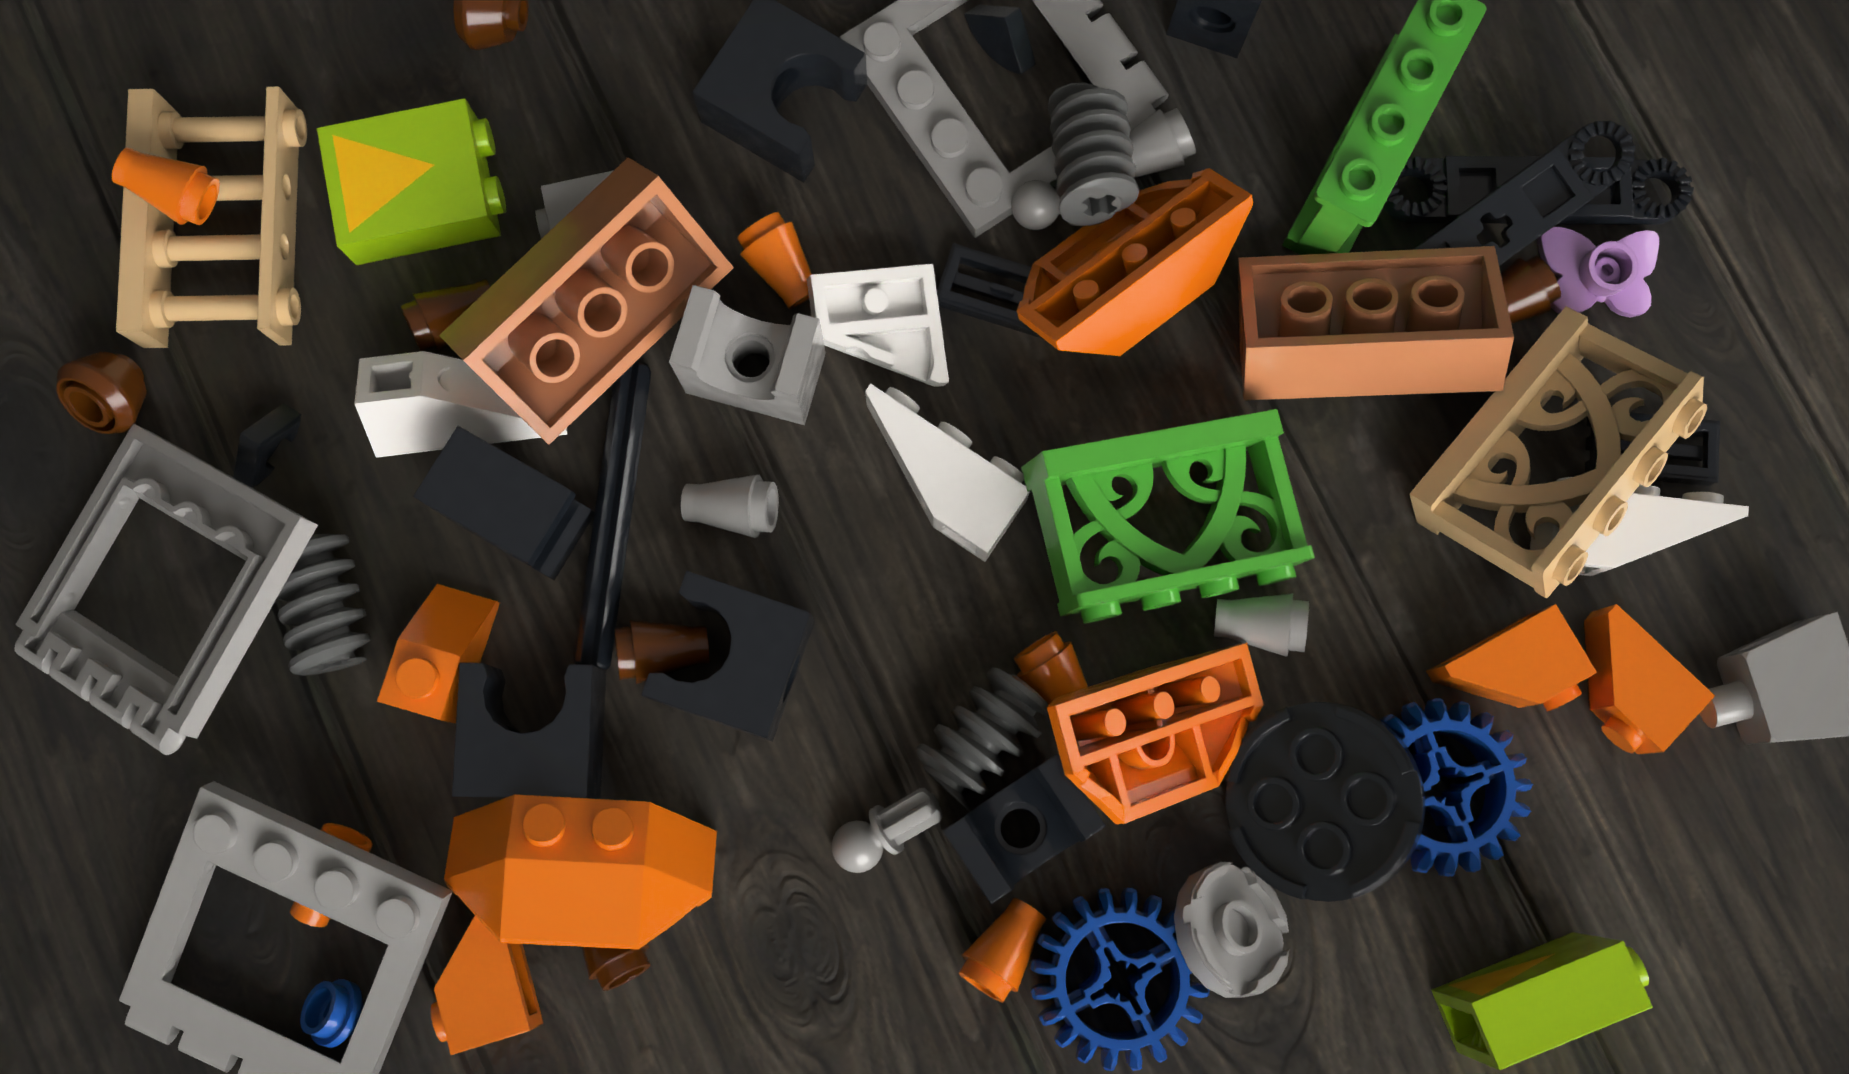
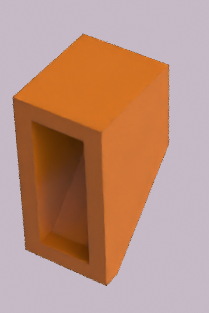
M436 584L399 636L377 702L434 719L456 723L460 663L481 662L500 602Z
M1556 604L1526 615L1426 671L1433 683L1518 708L1543 704L1546 711L1556 709L1580 696L1582 692L1577 684L1597 673Z
M1617 604L1592 611L1584 620L1586 655L1597 672L1588 678L1589 707L1604 723L1601 727L1602 732L1613 744L1628 753L1648 754L1664 752L1715 695Z
M474 916L434 987L437 1002L431 1004V1020L434 1031L441 1042L447 1041L450 1055L525 1033L543 1024L523 944L501 943Z

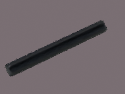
M636 361L613 383L574 654L575 665H594L602 670H607L611 665L615 637L614 628H616L651 379V370L648 364Z

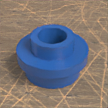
M338 979L334 982L323 981L311 990L304 1002L300 1023L302 1030L306 1034L311 1035L312 1040L317 1045L333 1048L340 1045L347 1037L353 1034L364 1007L359 986L354 982Z

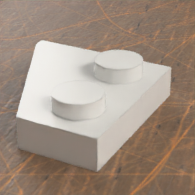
M933 264L814 274L809 276L807 286L811 316L820 319L825 346L933 387L944 386L949 383Z

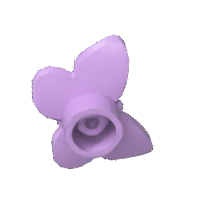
M1553 227L1537 238L1541 259L1549 266L1553 274L1558 277L1557 282L1561 290V298L1550 304L1556 313H1560L1565 306L1581 313L1598 301L1600 303L1605 302L1609 309L1616 314L1631 318L1644 314L1651 306L1652 296L1644 278L1652 273L1657 261L1659 236L1655 231L1644 230L1635 232L1617 242L1610 241L1597 246L1582 234L1563 227Z

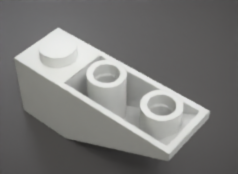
M426 351L359 359L355 406L376 458L443 450L457 426L462 427L490 444L541 438L461 359ZM567 428L560 435H567Z
M870 384L865 391L867 407L931 525L986 562L1027 501L1030 492H1027L1026 486L1022 484L1024 480L1023 473L999 457L994 456L989 462L970 450L969 447L972 445V441L956 427L946 422H941L936 427L917 414L920 410L919 405L903 392L889 387L884 393Z
M1572 477L1559 478L1557 479V481L1565 480ZM1639 485L1626 501L1628 508L1618 527L1609 536L1599 534L1586 550L1588 558L1579 575L1594 576L1747 517L1749 506L1724 504V496L1712 492H1688L1682 495V499L1660 496L1659 487ZM1581 504L1569 507L1573 514ZM1550 522L1537 526L1534 533L1535 539L1531 536L1530 550H1539L1547 547L1560 529Z

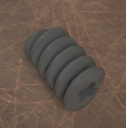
M1085 82L1070 83L1057 88L1049 97L1047 108L1051 116L1050 131L1053 136L1054 170L1058 178L1056 188L1060 198L1059 212L1062 218L1073 226L1100 224L1111 219L1116 212L1128 208L1137 200L1139 194V186L1134 179L1136 165L1131 158L1134 149L1129 137L1131 126L1126 116L1128 104L1125 97L1117 91L1098 88L1096 85Z
M346 534L312 535L277 597L278 600L289 602L279 609L277 614L278 620L284 625L296 626L284 635V646L290 650L303 651L292 658L288 664L289 671L293 674L306 676L332 672L352 667L368 660L365 657H356L354 650L371 641V634L350 632L349 628L350 624L366 616L365 609L344 606V600L361 591L360 585L342 583L338 579L339 575L354 568L355 562L352 559L334 558L333 551L350 542L349 536Z
M994 667L986 674L994 693L974 686L969 692L977 711L974 712L959 705L952 709L951 713L959 730L955 731L941 724L934 728L933 731L941 749L937 750L923 743H920L915 749L923 769L968 812L971 809L962 791L966 788L984 796L988 792V788L980 772L985 769L1002 777L1006 773V769L998 753L1003 750L1020 758L1024 751L1016 734L1021 731L1038 738L1042 733L1035 721V713L1039 712L1049 717L1047 711L1049 704L1032 687L1014 673L1010 674Z

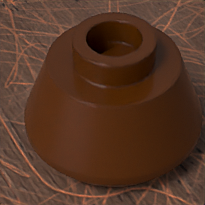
M454 0L453 12L456 32L459 38L472 50H482L511 42L515 38L517 31H524L526 28L528 0Z
M98 352L69 361L62 365L57 372L56 391L58 398L67 412L79 423L95 432L103 434L124 433L135 424L147 390L144 383V374L132 359L122 354Z

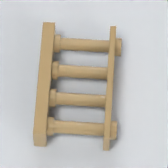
M279 86L266 87L265 116L181 117L154 89H128L125 148L129 147L141 153L177 160V149H181L184 143L264 141L263 175L213 176L219 179L220 182L217 201L262 200L261 234L176 236L173 231L174 220L123 187L116 332L142 348H168L169 328L173 327L176 321L257 320V329L279 346L292 345V326L298 325L301 317L300 297L298 291L294 288L298 155L299 147H304L307 141V125L302 110L294 105ZM260 260L258 295L173 296L171 292L172 267H176L178 261Z

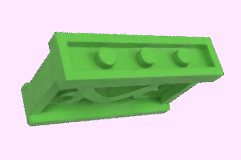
M1417 0L1400 34H1395L1389 43L1282 246L1300 255L1349 253L1362 227H1371L1374 224L1487 10L1485 4L1478 0Z
M1268 410L1042 451L1023 465L1021 468L1027 492L1032 491L1060 602L1057 604L1060 617L1081 613L1083 623H1091L1121 615L1120 604L1141 600L1143 611L1181 602L1179 592L1199 588L1201 598H1209L1240 589L1237 579L1256 576L1258 585L1265 586L1297 577L1294 566L1314 559L1315 556L1312 545L1307 546L1278 436L1284 432L1278 410ZM1246 451L1249 452L1259 493L1243 491L1246 472ZM1193 462H1200L1205 465L1208 475L1202 483L1217 482L1216 490L1201 487L1192 481L1189 471ZM1162 467L1173 487L1185 497L1199 503L1212 504L1203 526L1182 554L1154 542L1126 520L1136 514L1147 502L1153 486V468ZM1114 477H1122L1131 484L1133 495L1123 507L1116 510L1111 502L1118 500L1124 495H1119L1113 490L1112 480ZM1062 485L1068 486L1076 503L1090 521V523L1078 529L1074 534ZM1239 506L1253 508L1266 517L1271 542L1263 552L1249 551L1241 543V535L1244 530L1255 534L1261 531L1258 525L1250 518L1240 515L1236 516ZM1099 532L1109 542L1101 546L1097 551L1094 567L1099 565L1104 558L1111 559L1118 567V576L1113 582L1108 584H1099L1089 579L1084 574L1080 562V553L1084 544L1090 537ZM1219 548L1230 561L1203 567ZM1140 565L1163 575L1136 581L1140 572Z

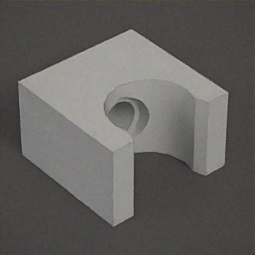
M692 285L669 360L685 393L805 425L826 354L820 319L796 313L793 315L790 325L757 320L724 305L720 300L721 295L716 291ZM761 354L770 360L766 371L759 376L745 377L737 372L740 361L748 355Z

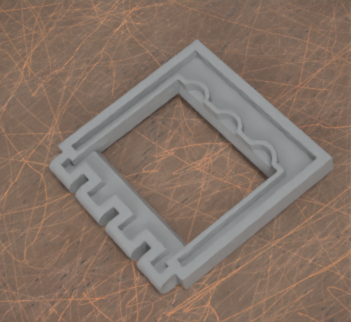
M897 0L844 33L840 38L865 52L867 85L969 231L976 238L1013 214L1011 210L1012 197L1018 187L1025 182L1041 180L1047 182L1053 188L1057 186L1058 178L1054 170L1055 156L1052 146L1009 173L913 37L914 34L968 0ZM1033 0L1092 84L1098 88L1115 90L1125 97L1128 104L1126 116L1130 122L1131 130L1155 113V108L1168 98V92L1145 61H1140L1129 69H1125L1124 66L1135 58L1138 51L1110 13L1104 14L1091 22L1090 19L1103 8L1101 0Z
M133 424L18 619L16 626L23 631L15 643V652L44 673L50 674L51 678L85 701H89L92 706L126 729H130L133 734L165 755L172 754L180 748L186 736L198 738L318 525L155 433ZM139 498L246 561L180 678L75 611L76 606Z
M215 781L208 783L199 789L119 1001L130 1006L125 1025L166 1045L172 1043L179 1031L182 1030L184 1032L178 1045L179 1051L226 1073L232 1069L239 1057L243 1061L238 1074H379L453 891ZM216 865L388 944L342 1062L334 1060L171 983Z

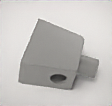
M1838 612L1796 621L1718 658L1717 667L1723 685L1709 688L1715 697L1699 713L1708 727L1715 728L1736 722L1740 738L1746 745L1849 736V644Z

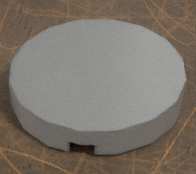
M1219 862L1204 867L1190 875L1180 889L1174 913L1177 944L1189 970L1205 988L1225 998H1245L1258 995L1277 984L1287 966L1289 949L1283 951L1284 942L1282 934L1289 932L1287 917L1276 892L1269 884L1258 877L1254 871L1247 866L1238 868L1235 865H1230L1233 862Z

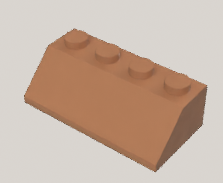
M628 157L439 336L550 445L683 317L692 285L711 290L734 267L662 179Z
M1495 246L1238 258L1240 362L1244 400L1503 391L1514 334Z

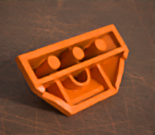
M1210 168L1192 173L1191 179L1167 181L1139 190L1137 200L1128 208L1116 212L1111 219L1103 223L1083 226L1032 264L1024 288L1023 300L1019 302L1017 308L1019 320L1059 351L1121 356L1215 285L1253 206L1252 194Z
M1242 643L1151 666L1056 697L1047 706V711L1065 776L1115 824H1125L1219 787L1242 745V739L1246 734L1249 722L1256 720L1264 703L1247 643Z
M514 794L454 817L444 881L501 943L640 949L677 923L694 907H699L712 898L717 831L652 802Z

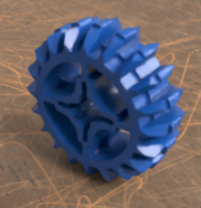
M1441 698L1428 700L1424 712L1415 702L1402 706V721L1392 714L1383 716L1380 720L1400 737L1407 748L1412 745L1414 750L1412 756L1420 771L1424 792L1431 790V786L1440 781L1439 777H1464L1463 780L1450 784V788L1442 792V797L1425 796V810L1430 813L1436 826H1443L1448 841H1435L1421 834L1417 846L1411 855L1412 870L1418 873H1427L1434 863L1438 874L1448 877L1455 875L1458 863L1466 872L1479 871L1481 869L1480 853L1489 860H1499L1504 856L1496 836L1507 841H1516L1521 835L1517 827L1509 821L1510 816L1527 817L1532 812L1524 803L1515 801L1516 792L1529 791L1534 784L1529 779H1515L1513 768L1521 767L1525 764L1527 757L1523 753L1506 755L1504 749L1511 743L1514 734L1510 733L1509 730H1503L1489 735L1493 726L1494 716L1484 712L1479 713L1471 720L1470 705L1463 701L1454 703L1449 711ZM1433 733L1445 735L1460 742L1474 755L1478 763L1468 766L1458 765L1451 759L1446 747H1438ZM1485 785V800L1482 811L1475 823L1470 827L1468 823L1474 820L1470 809L1471 796L1476 789Z
M1125 887L1121 894L1120 907H1114L1110 890L1108 888H1099L1096 895L1099 910L1092 912L1088 902L1082 896H1077L1072 899L1073 908L1080 917L1072 924L1067 916L1059 911L1052 915L1051 919L1054 924L1065 931L1059 941L1048 934H1039L1037 943L1053 952L1051 961L1040 958L1032 959L1030 961V969L1038 974L1049 975V982L1032 986L1030 992L1035 1000L1053 998L1054 1004L1043 1009L1038 1017L1044 1026L1052 1025L1062 1019L1065 1021L1054 1037L1059 1047H1066L1077 1036H1080L1081 1040L1076 1051V1058L1080 1062L1088 1063L1098 1046L1102 1048L1100 1058L1104 1070L1114 1071L1117 1065L1118 1052L1125 1051L1128 1066L1131 1070L1137 1071L1141 1070L1143 1062L1140 1048L1147 1046L1155 1060L1161 1063L1167 1059V1053L1159 1040L1166 1034L1180 1046H1184L1188 1042L1186 1034L1175 1025L1181 1016L1192 1023L1199 1024L1203 1015L1195 1008L1186 1005L1188 997L1205 998L1209 996L1210 990L1205 988L1202 983L1190 981V974L1192 972L1189 970L1180 951L1177 937L1173 935L1176 931L1174 923L1175 910L1167 913L1161 921H1158L1157 917L1162 908V899L1160 897L1150 895L1145 900L1141 911L1136 910L1138 897L1135 889ZM1112 923L1137 924L1151 932L1160 944L1149 950L1142 949L1132 954L1121 953L1113 940L1109 938L1103 926ZM1086 936L1094 957V969L1087 979L1078 984V989L1067 994L1066 971L1068 962L1078 943ZM1104 948L1109 957L1116 962L1119 961V965L1127 969L1130 963L1136 967L1134 973L1127 977V984L1130 988L1128 993L1134 1003V1007L1114 987H1111L1108 993L1102 989L1104 988L1103 984L1111 978V972L1108 968L1110 963L1104 953ZM1169 963L1171 977L1169 992L1159 1012L1151 1018L1150 1010L1145 1000V988L1150 979L1162 972L1161 967ZM1106 1003L1117 1004L1130 1019L1134 1029L1124 1032L1103 1031L1085 1023L1076 1013L1089 1006L1094 1009Z

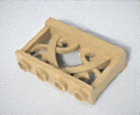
M1565 306L1505 378L1503 391H1495L1411 491L1410 498L1416 522L1437 535L1439 532L1443 533L1533 587L1534 591L1544 598H1548L1560 583L1567 586L1576 579L1587 561L1588 552L1586 550L1599 534L1609 536L1618 527L1628 508L1626 501L1639 485L1648 487L1657 479L1668 458L1666 452L1679 436L1687 439L1696 431L1707 411V404L1703 403L1704 377L1692 371L1686 373L1588 324L1587 316ZM1585 357L1617 375L1600 385L1591 372L1581 363V360ZM1643 387L1659 395L1663 405L1650 420L1641 422L1634 420L1630 413L1635 408L1644 406V399L1636 397L1625 398L1616 402L1612 407L1608 399L1625 389ZM1552 396H1559L1563 399V409L1569 406L1575 398L1579 401L1577 404L1559 413H1548L1543 409V406ZM1587 416L1596 441V469L1565 480L1528 485L1531 474L1530 458L1525 445L1518 438L1525 428L1538 431L1560 430L1578 423ZM1620 439L1632 442L1621 455ZM1502 458L1510 459L1517 465L1515 477L1511 485L1505 484L1508 478V471L1500 474L1490 471ZM1462 504L1476 508L1498 511L1494 531L1458 509ZM1581 504L1573 514L1569 507ZM1515 512H1527V530L1534 539L1535 529L1542 523L1550 522L1560 529L1549 545L1539 550H1527L1514 543L1509 533L1510 523Z

